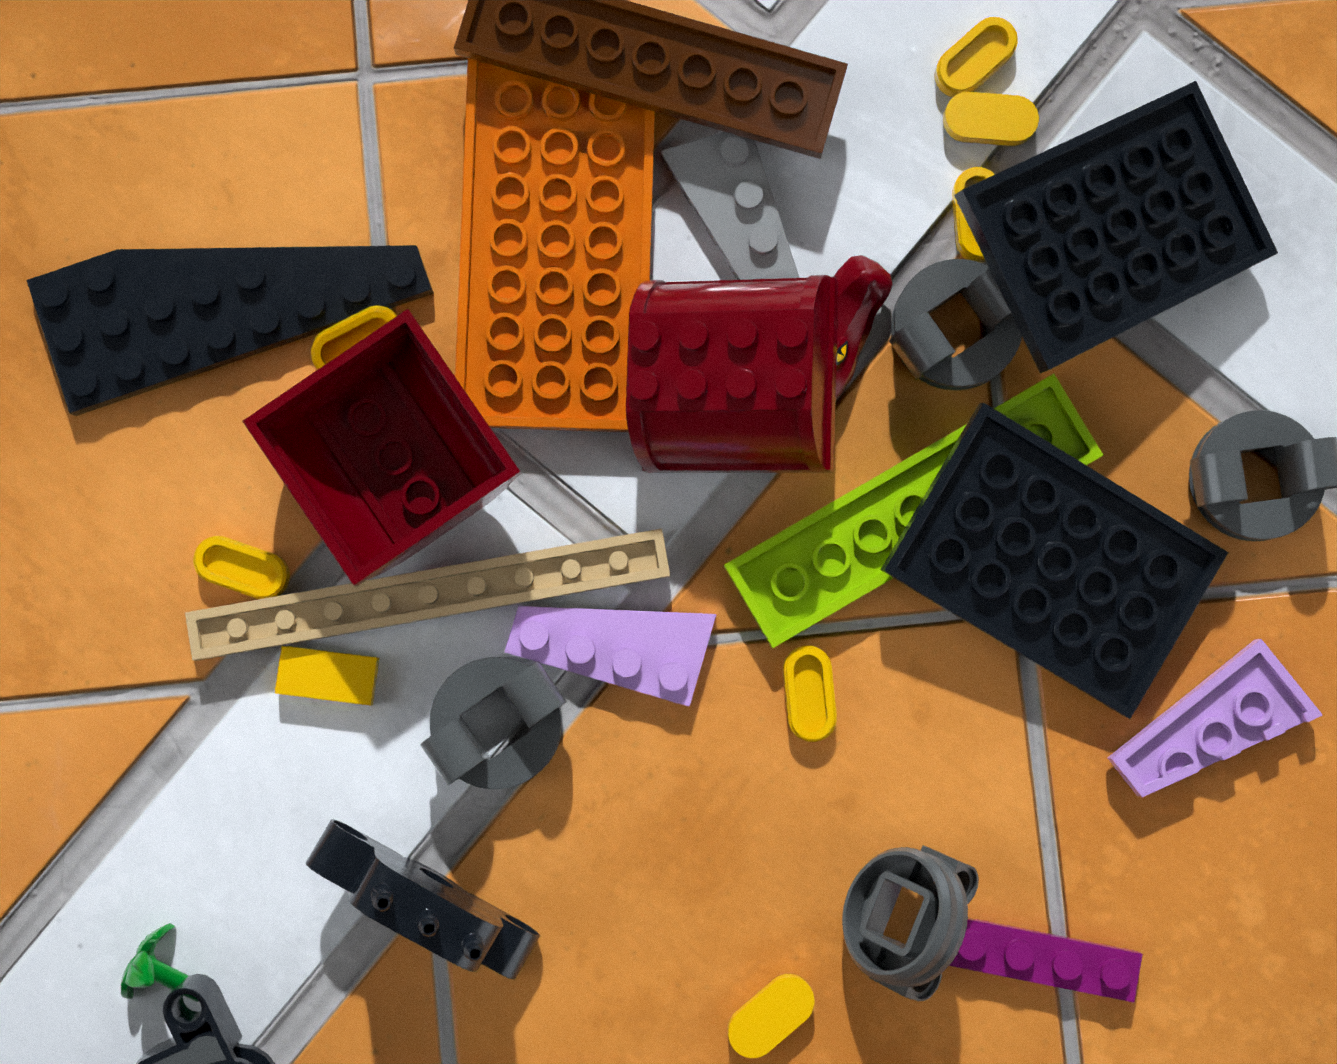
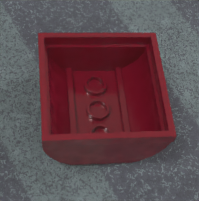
M811 275L808 278L684 282L646 280L638 286L629 310L626 420L631 445L643 472L834 473L838 280L836 277Z
M409 309L397 315L242 421L353 586L356 587L366 580L392 569L418 553L489 504L522 474Z

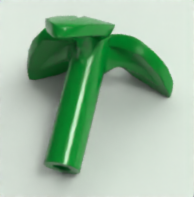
M169 923L154 930L140 943L136 955L130 960L121 980V995L123 998L133 999L134 988L150 987L154 982L174 990L189 976L157 960L154 954L158 942L168 931L175 928L173 924ZM183 994V996L195 1002H198V999L196 997L189 994Z

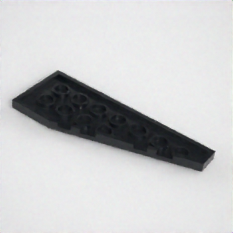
M417 245L116 249L26 280L69 413L74 416L320 333L368 307L384 306L390 309L434 294Z

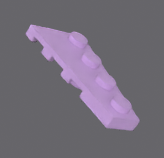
M518 606L505 653L690 707L716 614Z
M1255 639L1107 759L1138 797H1144L1191 776L1204 767L1220 760L1224 761L1241 753L1242 750L1264 740L1268 741L1285 733L1286 730L1303 722L1312 721L1323 716V714L1262 639Z

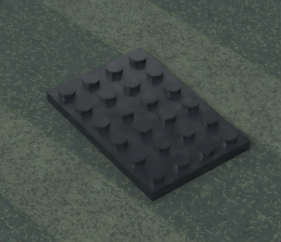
M1197 81L1189 83L973 184L954 195L1040 373L1048 371L1278 254Z
M979 403L883 564L881 571L1120 715L1131 719L1229 552L989 405Z

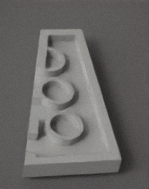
M721 132L660 151V158L675 177L690 206H693L705 225L707 233L715 246L717 245L737 280L800 278L755 140L728 132Z

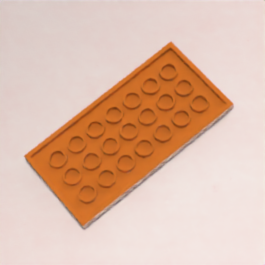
M468 58L455 377L490 428L628 432L626 385L629 310L638 286L643 281L650 280L655 112Z

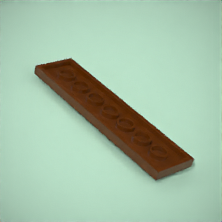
M468 0L454 45L455 54L818 159H821L848 66V63L627 0Z

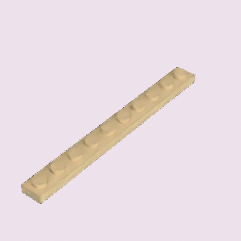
M661 528L366 580L358 587L349 583L185 612L192 660L198 661L670 577V571Z

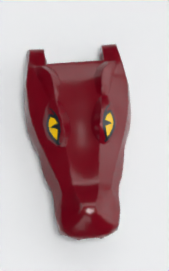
M863 255L850 257L834 275L838 280L836 400L851 381L856 370L859 355L872 329L874 318L889 296L893 286L890 274L879 263Z

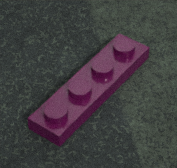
M968 917L962 945L949 966L1134 1003L1143 954L1135 950Z

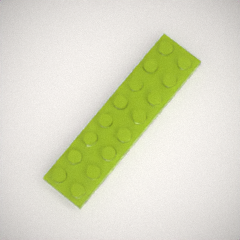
M1055 374L1048 376L994 408L1085 465L1103 456V453ZM966 425L724 564L725 570L771 648L778 646L893 579L882 572L881 568Z

